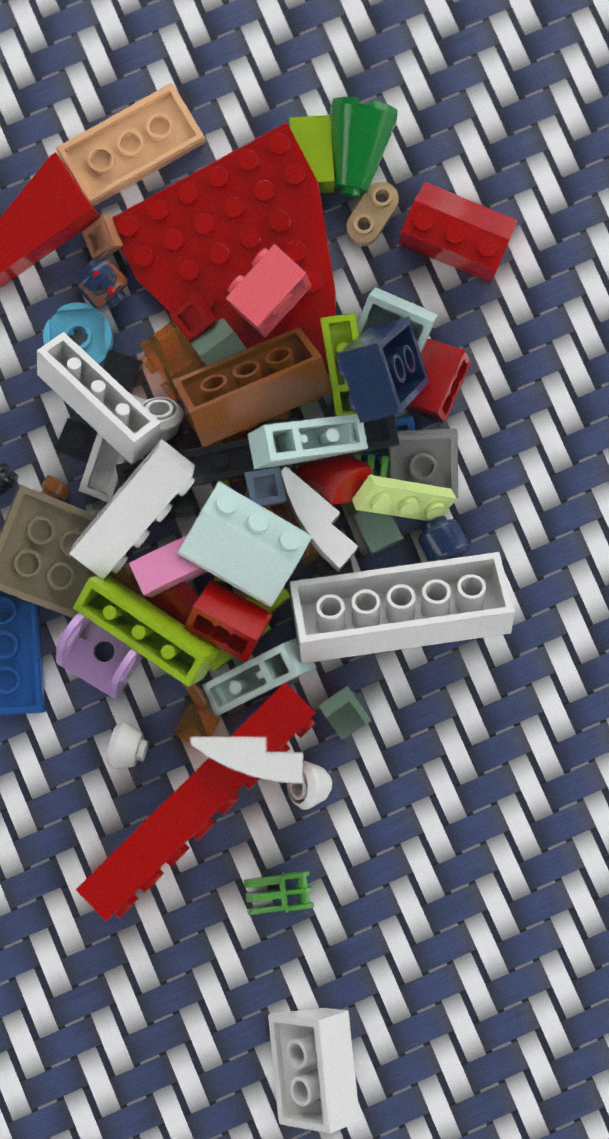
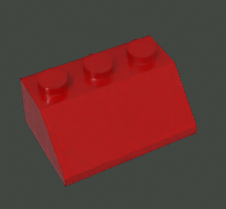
M424 182L414 199L401 229L398 244L491 283L518 220Z

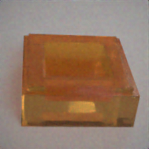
M190 703L173 734L191 744V737L193 736L212 737L221 719Z

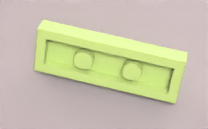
M369 475L353 497L352 502L356 510L432 521L444 516L457 498L450 488Z

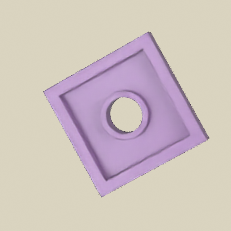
M78 613L68 624L56 647V663L115 700L118 699L144 657L81 613ZM102 642H110L115 650L113 658L107 662L100 661L96 656V648Z

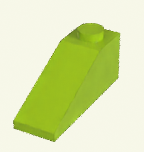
M355 313L320 318L329 380L333 391L331 393L335 417L357 414L351 409L349 403L350 391L346 379L341 377L337 365L338 353L359 337Z

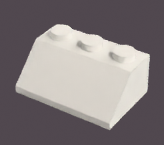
M316 1008L269 1014L268 1020L279 1124L330 1134L359 1122L360 1116L349 1011Z

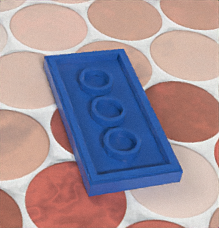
M0 591V716L46 712L40 606Z

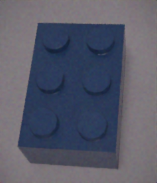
M409 316L370 327L338 353V370L341 377L346 379L350 391L349 403L353 412L357 413L360 423L401 413L430 383Z

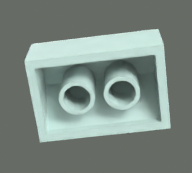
M218 482L177 554L271 607L297 566L313 536Z

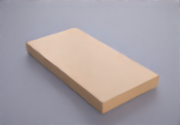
M170 83L56 147V151L92 205L96 206L205 144L206 138L173 83Z

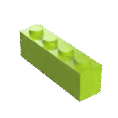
M109 574L104 580L99 576L89 578L73 606V609L188 687L204 679L220 651L211 643L185 630L183 624Z

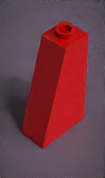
M56 152L46 160L0 217L1 287L86 229L100 217L66 164Z

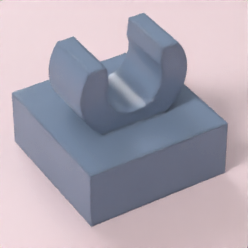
M280 466L244 473L248 497L251 501L262 507L286 503L287 499Z

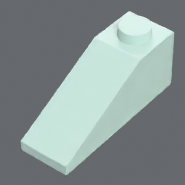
M357 414L268 424L248 434L254 469L290 465L368 449L363 422L360 423Z
M295 638L201 686L217 717L317 667L314 662L301 664L298 641Z

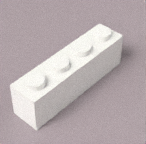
M61 333L37 350V375L131 465L155 447L159 441L161 422L66 333Z
M161 439L76 539L69 554L103 580L110 571L116 574L128 559L125 555L132 546L140 547L150 534L147 528L154 520L161 522L172 508L169 502L177 493L183 496L195 481L192 478L195 465Z

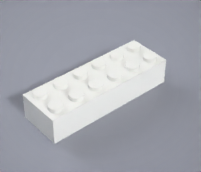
M499 552L290 581L291 605L301 664L510 634L512 631L515 610Z

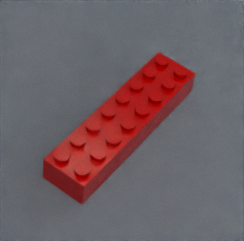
M285 682L230 737H267V752H287L290 747L286 742L294 734L302 738L316 724L311 719L316 713ZM208 758L76 891L105 921L113 914L120 919L139 899L134 893L139 888L146 893L164 874L160 868L166 862L172 867L189 849L186 842L192 836L198 841L215 823L211 817L217 811L224 815L239 800L240 797L236 792L243 785L250 789L260 778L236 771Z

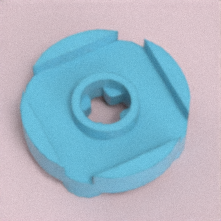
M75 302L60 307L51 320L48 319L43 331L44 345L63 332L69 337H73L76 334V330H81L83 335L88 337L79 347L100 366L104 365L109 351L113 347L112 328L105 316L96 310L95 307L86 303Z

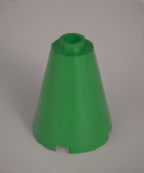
M338 97L332 100V106L330 107L334 187L340 189V195L360 198L361 193H367L397 122L398 110L388 104L375 100H370V104L359 103L358 97Z

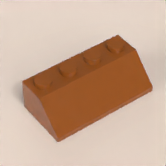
M300 327L172 380L190 423L203 447L220 443L226 437L243 430H250L261 422L275 416H283L296 407L316 402L322 396L333 392L322 356Z

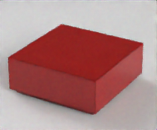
M193 293L169 314V317L188 342L194 340L218 321L198 293Z

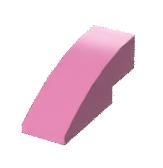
M187 536L129 563L143 595L154 597L181 582L187 583L208 572L177 554Z

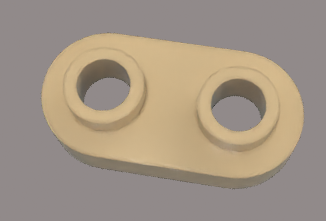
M386 182L372 184L348 218L346 233L353 244L360 247L372 245L395 213L399 196L397 190L391 184ZM384 194L388 200L386 202H379L376 196ZM360 222H367L370 227L367 230H361L357 225Z

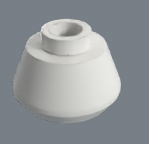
M154 397L142 403L161 422L159 441L161 439L167 441L177 434L184 417L181 406L166 397Z
M122 722L115 726L107 752V763L112 769L135 767L137 761H144L148 741L143 740V733L127 722Z
M303 761V784L287 783V790L291 801L303 810L310 809L326 800L332 789V779L323 767L307 761Z

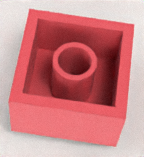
M275 244L270 250L265 248L258 253L252 262L254 267L245 277L240 275L232 282L228 288L230 294L226 297L234 310L264 338L269 335L312 287L307 273Z

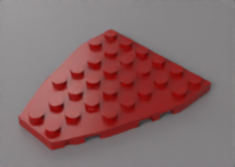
M287 122L112 217L123 244L121 250L137 281L170 313L193 293H198L216 319L219 321L223 318L236 333L246 349L300 327L322 356L328 374L320 318L336 316V289L320 187ZM275 244L307 273L312 287L269 335L264 338L234 310L226 297L230 294L228 288L232 282L240 275L245 277L254 267L252 262L258 253L265 248L270 250Z

